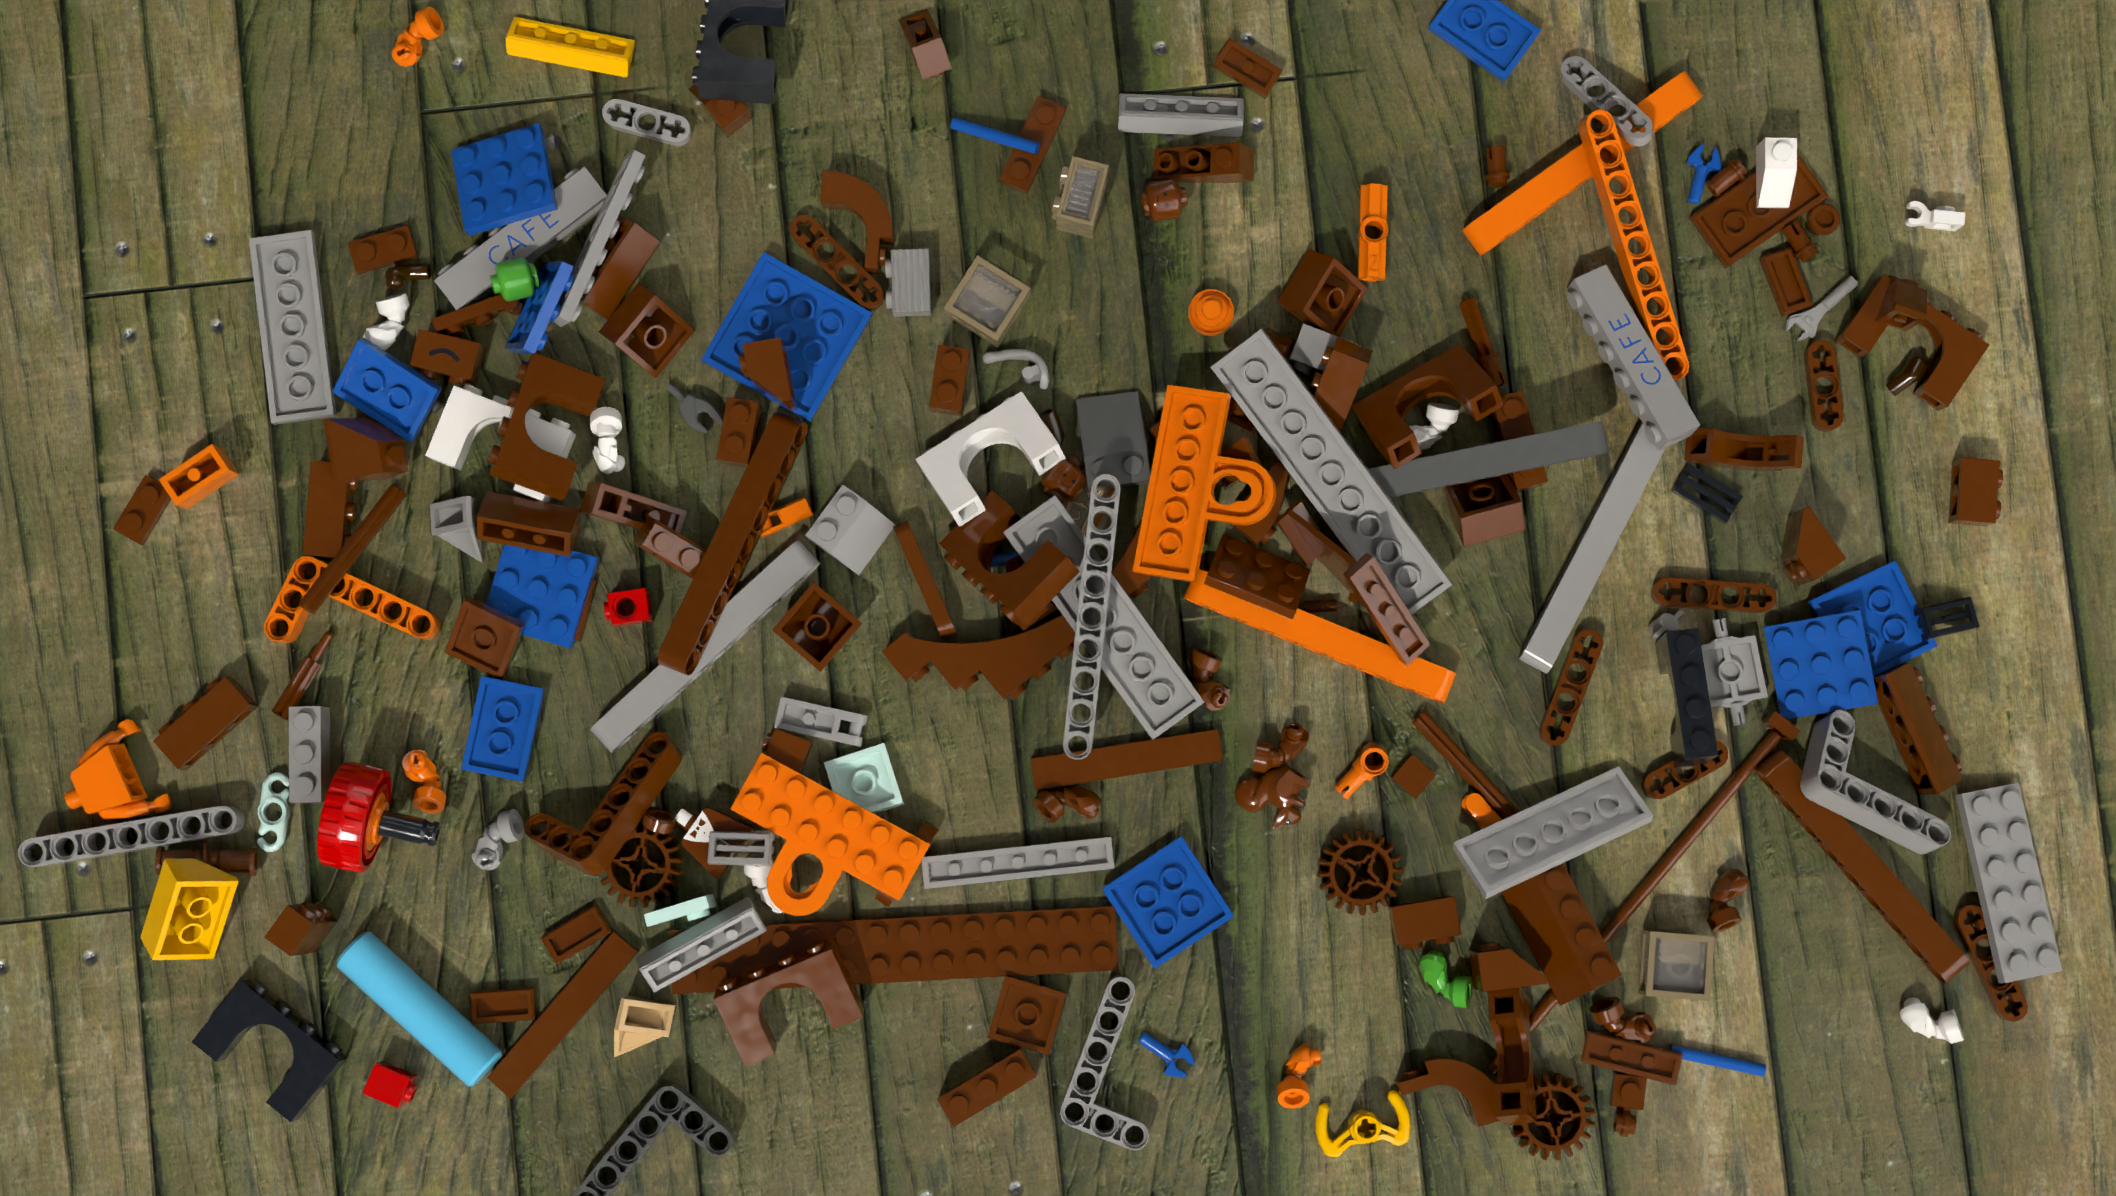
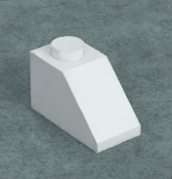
M1765 137L1756 146V208H1789L1797 171V138Z

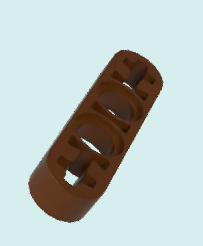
M803 214L798 215L792 220L790 233L795 242L859 306L868 311H873L883 304L884 293L881 286L814 218ZM811 224L809 229L812 235L817 239L821 233L823 237L817 239L812 247L809 248L807 245L812 244V241L805 234L798 236L800 232L798 225L806 226ZM823 244H831L835 248V254L829 260H822L818 257V248ZM848 265L853 266L857 270L856 278L851 282L841 280L839 277L841 268ZM863 277L867 280L862 282V284L868 291L877 290L875 293L877 300L875 302L871 300L862 301L865 296L858 287L855 292L851 290L859 285Z
M906 520L893 526L941 638L943 639L956 633L908 521Z
M1673 577L1659 579L1652 585L1650 591L1653 601L1663 607L1745 613L1767 612L1775 606L1777 600L1774 589L1765 584ZM1665 583L1668 584L1670 590H1681L1680 584H1684L1685 586L1682 591L1683 602H1679L1681 595L1669 596L1666 601L1664 600V595L1659 594L1658 590L1663 588ZM1695 585L1701 586L1706 592L1705 600L1702 603H1695L1690 598V589ZM1729 587L1736 591L1737 601L1735 604L1726 605L1721 599L1723 589ZM1743 588L1747 589L1746 595L1749 596L1757 595L1761 590L1763 596L1768 597V602L1763 603L1759 607L1758 601L1748 600L1745 601L1746 607H1743L1745 599Z
M1593 629L1579 631L1571 642L1539 727V736L1547 745L1556 746L1563 744L1568 739L1603 647L1602 636ZM1588 635L1592 636L1591 642L1595 644V648L1588 649L1584 657L1591 658L1590 663L1584 659L1573 658L1574 653L1577 655L1582 654L1584 645L1580 643V639H1585ZM1572 664H1580L1585 670V676L1579 682L1571 680L1568 676V669ZM1562 693H1568L1574 700V705L1569 711H1563L1557 706V698ZM1552 711L1559 716L1569 717L1567 722L1560 720L1558 730L1562 732V736H1557L1553 740L1550 739V733L1546 731L1547 726H1554L1557 717H1551Z
M1969 904L1960 906L1954 913V924L1996 1014L2003 1020L2020 1021L2025 1017L2028 1005L2018 982L2003 983L1998 987L1992 985L1989 979L1991 971L1995 969L1992 952L1986 957H1981L1976 952L1978 941L1981 939L1989 941L1982 908ZM1967 911L1970 914H1976L1977 918L1973 920L1975 929H1983L1984 933L1969 937V934H1973L1975 931L1971 924H1964L1963 922L1967 918ZM2011 988V992L2005 993L2010 1001L2017 1002L2018 1006L2014 1007L2015 1014L2005 1012L2004 1008L2008 1006V1002L2005 996L1999 995L1997 997V992H2004Z

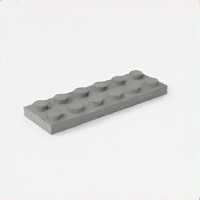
M307 230L249 238L271 423L277 425L337 416L334 393L332 392L333 382L314 232Z
M1618 766L1453 842V850L1484 898L1487 899L1652 822L1653 814Z
M2019 783L1957 794L1956 800L1998 983H2008L2062 971Z

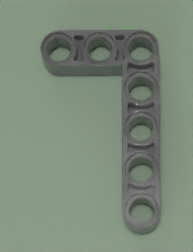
M675 1083L667 1084L655 1093L575 1191L573 1196H581L583 1192H590L594 1196H611L671 1122L713 1156L725 1155L733 1148L736 1142L735 1131L685 1088ZM669 1090L677 1094L679 1100L676 1107H668L664 1103L663 1094L665 1091ZM697 1111L702 1115L703 1124L701 1127L694 1128L688 1123L689 1112ZM645 1116H652L657 1120L658 1128L656 1132H648L643 1128L642 1123ZM715 1132H722L727 1136L728 1144L725 1148H718L713 1144L712 1135ZM625 1141H631L636 1145L637 1154L635 1157H627L623 1153L622 1145ZM609 1166L616 1171L615 1182L610 1183L602 1178L603 1167Z

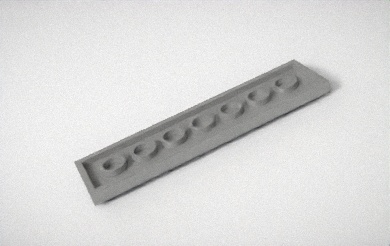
M1054 495L1003 533L1024 563L1049 540L1080 571L1052 599L1055 606L1075 632L1086 537ZM1092 547L1089 551L1091 559L1096 562H1102V559ZM1111 573L1101 669L1153 740L1205 702ZM1091 577L1086 581V588L1092 594H1099L1104 590V583L1098 577ZM1092 608L1084 611L1082 619L1085 624L1095 626L1100 622L1101 616L1096 609ZM1090 640L1083 641L1082 643L1094 657L1097 653L1096 644Z

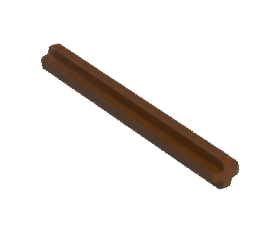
M391 485L300 600L299 605L306 612L312 614L317 612L406 497V493L400 487Z
M1426 711L1421 712L1413 720V725L1464 780L1484 798L1502 820L1520 812Z

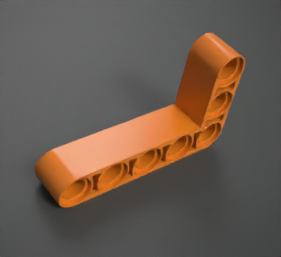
M303 556L295 561L265 621L264 632L269 639L287 644L292 643L299 637L310 613L306 612L301 606L293 608L290 599L296 592H300L303 598L329 565L328 563L310 556ZM314 563L317 570L313 578L307 580L304 575L305 568L309 564ZM346 573L343 577L345 580L343 590L339 593H335L333 590L329 597L420 639H433L441 630V621L434 613L349 573ZM371 590L373 601L370 605L363 606L361 595L365 591ZM399 603L402 607V613L399 618L392 620L389 616V610L392 605ZM427 616L430 620V628L425 633H420L417 628L418 621ZM285 620L288 624V632L284 636L279 637L276 631L277 625Z

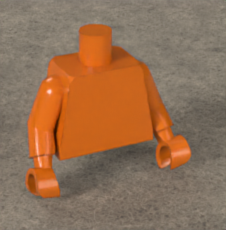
M130 719L122 721L117 726L118 730L115 732L112 730L91 744L78 760V767L70 774L75 788L64 795L65 802L71 809L75 810L83 806L87 814L99 813L100 817L106 820L130 819L149 815V812L155 811V814L169 811L172 807L171 798L168 794H163L154 801L146 802L145 799L148 796L124 743L118 744L124 737L141 731L137 723Z

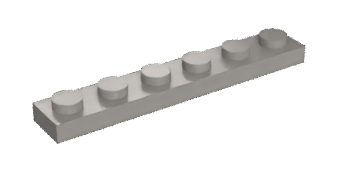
M636 150L625 155L572 271V275H574L572 285L567 293H562L558 302L561 304L558 316L552 323L562 327L570 323V321L575 322L582 309V305L579 304L583 293L587 294L594 283L595 277L591 275L595 266H600L606 257L607 249L604 246L608 238L612 239L619 228L620 222L617 221L621 210H626L633 195L629 191L633 182L637 184L644 173L645 167L642 166L646 155Z
M1111 837L923 857L921 861L924 889L1115 869Z

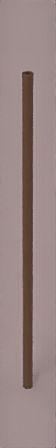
M1773 730L1769 732L1604 927L1600 934L1606 945L1782 737ZM1552 990L1529 1016L1531 1034L1558 1003ZM1497 1055L1486 1067L1495 1076L1498 1074Z

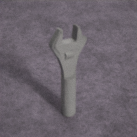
M1849 276L1816 307L1804 313L1788 317L1785 332L1796 324L1804 331L1796 340L1797 342L1807 337L1813 339L1816 334L1817 325L1823 315L1858 285V282L1852 276Z

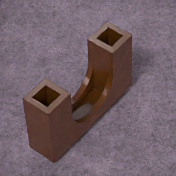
M1885 274L1876 279L1834 341L1859 358L1867 355L1888 326L1876 321L1887 287L1896 280L1900 281V279L1893 275L1887 276ZM1927 298V315L1925 320L1919 324L1932 337L1935 355L1931 367L1913 394L1940 411L1950 405L1989 347V344L1983 341V336L1976 330L1966 329L1958 324L1957 318L1951 313L1944 310L1939 311L1931 306V301Z
M1459 343L1352 405L1359 427L1395 470L1422 454L1414 432L1404 421L1408 411L1417 403L1431 397H1450L1457 400L1477 422L1503 407V402L1497 384Z
M535 353L530 356L528 362L522 360L516 378L520 379L521 382L518 389H512L506 406L511 407L509 417L503 416L497 434L502 435L499 446L494 444L487 462L492 464L489 475L562 501L569 491L578 463L539 448L530 439L526 431V412L541 404H555L590 417L596 408L605 379Z
M991 490L981 500L986 510L960 527L957 525L939 545L947 552L943 558L955 570L962 567L965 570L962 573L963 577L974 587L978 584L983 586L980 592L992 604L998 600L1002 604L998 609L1010 621L1013 622L1017 618L1027 626L1080 571L1061 550L1047 540L1018 569L1004 574L992 573V557L996 549L1006 539L1003 532L1021 520V518L1008 503Z
M823 940L814 942L803 953L796 956L794 953L786 954L777 960V964L767 968L765 965L755 967L744 978L736 980L735 977L729 978L718 985L713 1000L745 1067L775 1055L777 1042L764 1017L761 1001L769 990L780 984L796 983L812 990L819 998L833 1030L863 1018L865 1007L834 940L826 943Z

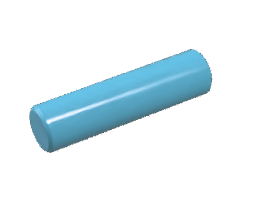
M371 931L360 934L337 959V968L468 1087L477 1084L500 1059L502 1050Z

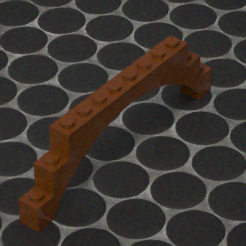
M1160 422L1153 426L1149 432L1150 436L1154 439V453ZM1141 523L1125 554L1111 571L1128 597L1131 595L1134 599L1149 588L1146 582L1153 577L1133 572ZM1063 615L1035 629L988 642L965 644L938 643L911 638L905 632L885 648L882 653L907 683L911 679L915 682L922 679L930 672L927 666L933 663L955 691L960 688L964 692L979 680L976 674L981 672L1004 700L1009 696L1012 700H1015L1028 689L1024 685L1033 676L1039 680L1052 669L1049 665L1052 660L1057 656L1063 660L1073 651L1075 632Z

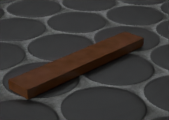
M1216 729L1091 749L1089 755L1081 760L1071 759L1065 753L1030 760L1035 790L1218 762L1223 761L1219 731ZM1085 750L1071 753L1075 755H1080L1084 753Z
M613 931L490 1073L487 1079L510 1099L513 1098L639 951L616 931Z

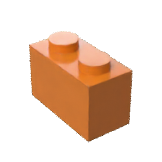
M211 444L158 480L174 504L188 510L240 474L225 451Z

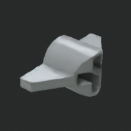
M1680 609L1674 615L1664 613L1651 622L1648 627L1653 633V638L1659 640L1665 632L1678 630L1679 624L1677 619L1684 612Z

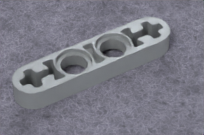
M1572 56L1564 60L1561 65V78L1565 86L1593 111L1600 109L1609 111L1614 105H1622L1626 109L1625 113L1621 116H1612L1618 134L1633 146H1644L1650 142L1653 136V124L1651 119L1584 58ZM1580 69L1581 77L1576 73L1570 75L1569 70L1578 71ZM1593 86H1601L1605 90L1598 97H1592L1587 93L1589 88ZM1632 124L1637 129H1641L1642 127H1644V133H1641L1639 131L1633 133Z

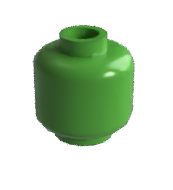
M524 257L497 263L495 274L490 275L494 294L501 293L503 299L507 302L531 297L535 293V287H539L534 263H528Z

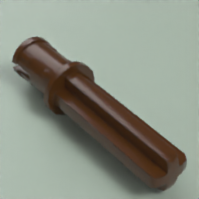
M1467 298L1461 301L1459 306L1479 358L1476 362L1499 388L1508 383L1498 359L1500 353H1495L1475 298Z

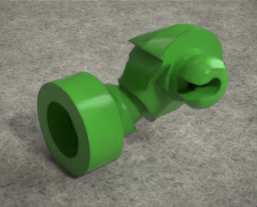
M1434 949L1429 951L1427 955H1423L1420 958V969L1425 982H1428L1436 993L1440 991L1442 996L1449 999L1454 1007L1469 1008L1472 996L1471 976L1456 975L1452 981H1449L1446 973L1447 963L1443 952Z

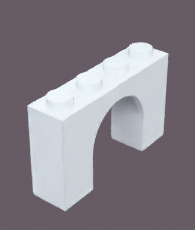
M465 384L463 389L453 386L425 456L461 471L476 435L484 427L501 422L503 416L509 417L511 407L506 406L508 400L496 395L490 400L481 396L482 390ZM532 409L526 412L525 427L530 439L539 448L567 459L576 434L568 430L570 424L556 418H552L551 423L540 419L541 413ZM515 484L513 489L519 494L541 502L549 503L551 498Z
M1022 391L1015 396L1005 399L1001 405L988 413L980 415L973 423L962 430L952 433L948 439L935 447L927 449L921 456L915 459L959 527L986 510L967 479L969 464L982 449L1001 443L1013 445L1024 453L1039 476L1054 467L1061 460L1066 459L1058 442Z

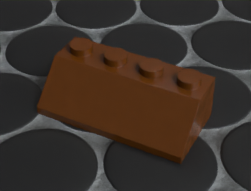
M1911 662L1873 676L1878 705L1918 795L1939 794L1963 780L1960 775L1962 771L1960 761L1956 755L1951 754L1948 748L1949 738L1947 732L1942 725H1938L1934 713H1936L1935 705L1929 696H1925L1920 685L1923 683L1919 670L1915 666L1912 667Z
M1563 863L1501 892L1560 1006L1622 975Z

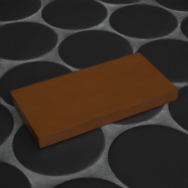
M1797 153V171L1789 208H1756V172H1754L1691 216L1689 220L1726 269L1829 196Z

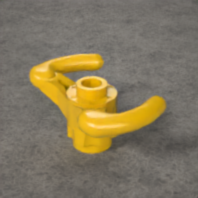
M1391 1090L1387 1094V1098L1395 1108L1398 1116L1399 1125L1397 1128L1394 1129L1381 1123L1377 1116L1369 1110L1360 1109L1351 1114L1348 1119L1347 1128L1334 1140L1329 1138L1327 1131L1330 1107L1327 1103H1321L1315 1118V1132L1324 1154L1329 1157H1338L1351 1145L1365 1144L1382 1139L1396 1146L1405 1144L1410 1136V1115L1404 1100L1398 1092ZM1381 1129L1387 1131V1133H1380ZM1350 1135L1353 1137L1344 1141Z

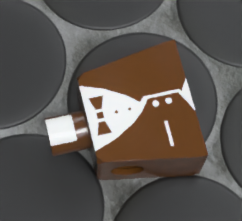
M684 806L675 817L676 824L687 831L680 844L716 879H721L730 865L707 863L710 831L754 832L755 830L752 826L708 806L703 809L699 816ZM717 839L716 845H744L747 840ZM716 852L715 857H736L738 852Z

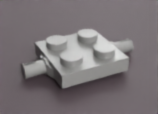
M1726 618L1712 620L1716 639L1708 644L1701 645L1711 708L1718 706L1730 708L1733 726L1747 724L1743 705L1752 700L1768 697L1756 636L1729 637Z

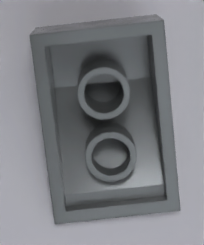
M1138 391L1076 399L1083 461L1087 478V492H1091L1093 481L1102 474L1113 475L1119 481L1120 488L1149 485L1150 469ZM1102 482L1096 488L1097 491L1114 489L1113 485L1109 482Z

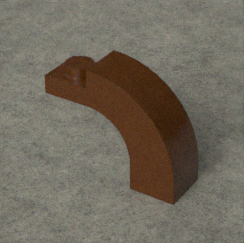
M823 170L820 194L822 208L850 211L865 223L867 227L865 270L870 274H879L880 265L885 266L887 248L881 247V245H894V230L887 206L880 195L863 180L850 174Z
M1701 428L1686 438L1684 460L1701 465L1738 470L1782 471V469L1801 468L1804 437L1799 435H1742L1715 428Z
M1438 1056L1423 1058L1421 1061L1424 1072L1420 1073L1419 1068L1411 1069L1400 1073L1401 1079L1394 1080L1400 1095H1406L1438 1085L1454 1087L1465 1097L1474 1125L1481 1127L1500 1121L1495 1116L1494 1083L1483 1072L1464 1061Z

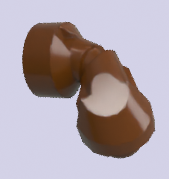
M1194 647L1189 657L1192 665V678H1195L1191 682L1205 702L1203 705L1211 711L1221 710L1230 701V690L1218 680L1212 679L1210 674L1218 672L1223 659L1210 651Z
M1291 723L1283 727L1277 750L1273 748L1270 742L1257 740L1252 771L1266 773L1271 768L1281 766V763L1286 765L1307 746L1309 740L1308 732L1298 723Z
M1082 786L1073 788L1063 787V790L1057 789L1051 792L1043 790L1033 799L1035 809L1043 818L1051 823H1055L1064 814V805H1069L1077 813L1082 814L1083 817L1091 819L1098 814V806L1101 802L1095 792Z
M1739 869L1726 871L1716 882L1717 886L1709 898L1713 902L1710 904V914L1707 922L1712 933L1725 931L1742 921L1737 908L1727 904L1728 901L1742 895L1749 888L1748 877Z
M1618 997L1601 999L1589 1009L1596 1024L1604 1025L1613 1036H1619L1621 1039H1632L1639 1043H1645L1651 1039L1656 1031L1653 1019L1645 1012H1637L1621 1018L1624 1014V1008Z

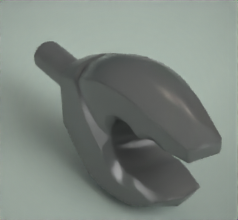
M672 383L666 387L681 402L678 405V410L682 419L689 427L701 433H709L702 423L699 422V416L703 413L709 414L711 419L716 420L722 426L724 417L712 402L691 393L685 396Z

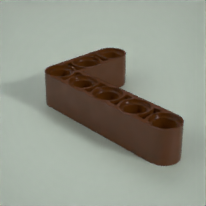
M658 731L650 734L581 831L545 813H536L527 820L524 828L525 834L543 852L591 876L603 873L640 822L645 811L649 809L682 760L681 750L666 733Z

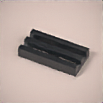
M1690 463L1686 465L1671 490L1676 495L1724 524L1729 521L1731 514L1737 508V504L1743 498L1739 493ZM1691 474L1695 478L1699 479L1708 486L1712 487L1713 489L1722 493L1726 497L1730 498L1731 502L1726 501L1717 494L1713 493L1712 491L1703 487L1699 483L1690 479L1688 475ZM1686 484L1726 509L1725 512L1722 513L1681 488L1682 485Z
M1971 597L1913 610L1914 615L1920 617V622H1917L1919 629L1923 628L1924 634L1921 635L1922 641L1980 627ZM1964 605L1966 608L1964 612L1930 619L1928 615L1929 613ZM1969 618L1970 623L1935 631L1932 628L1933 625Z

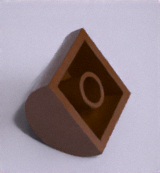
M813 582L772 631L821 672L862 623Z

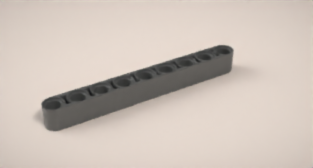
M1598 421L1408 461L1395 470L1390 464L1368 470L1388 497L1392 498L1608 453L1603 423Z

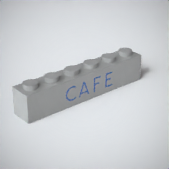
M585 166L580 170L577 168L570 171L563 178L564 182L554 189L557 210L517 221L505 227L495 228L488 235L489 239L480 246L476 244L470 247L463 254L464 258L455 265L451 263L440 270L438 273L439 277L434 282L456 310L483 301L494 293L490 275L495 274L497 263L518 257H524L528 263L534 262L600 212L607 195Z
M1605 264L1573 279L1566 290L1568 302L1573 309H1577L1582 318L1584 330L1595 340L1601 359L1609 364L1614 373L1613 377L1616 385L1621 390H1624L1627 395L1631 411L1641 419L1645 426V434L1648 440L1655 444L1660 451L1690 437L1700 424L1607 265Z

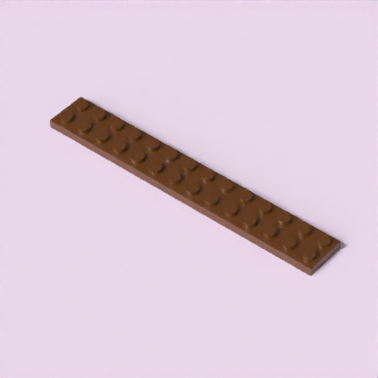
M1113 906L770 924L765 925L767 931L673 982L672 994L716 992L721 982L733 977L736 980L748 976L747 973L750 970L761 965H765L767 968L777 964V960L786 954L794 953L796 956L807 951L806 948L809 945L823 940L824 943L834 940L854 985L1004 977L1005 975L1023 976L1118 970L1115 908ZM688 929L670 930V939ZM785 983L772 989L800 988L805 986L796 983Z

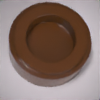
M1819 204L1809 211L1806 224L1814 235L1828 236L1838 228L1840 215L1834 206Z
M651 808L645 811L642 824L647 829L662 834L673 832L676 823L673 814L658 808Z

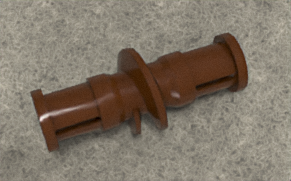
M204 840L201 850L193 848L165 850L164 846H158L155 856L157 875H160L164 859H198L228 874L230 872L250 873V876H256L258 870L257 848H251L250 851L231 849L210 850L207 840Z

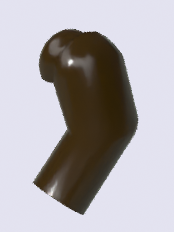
M409 264L391 267L384 275L386 285L390 289H399L403 286V281L429 280L431 278L430 265Z
M1920 356L1908 359L1900 374L1886 383L1888 390L1896 396L1925 375L1928 371V364L1925 359Z
M1055 408L1045 410L1041 413L1044 424L1061 447L1065 434Z

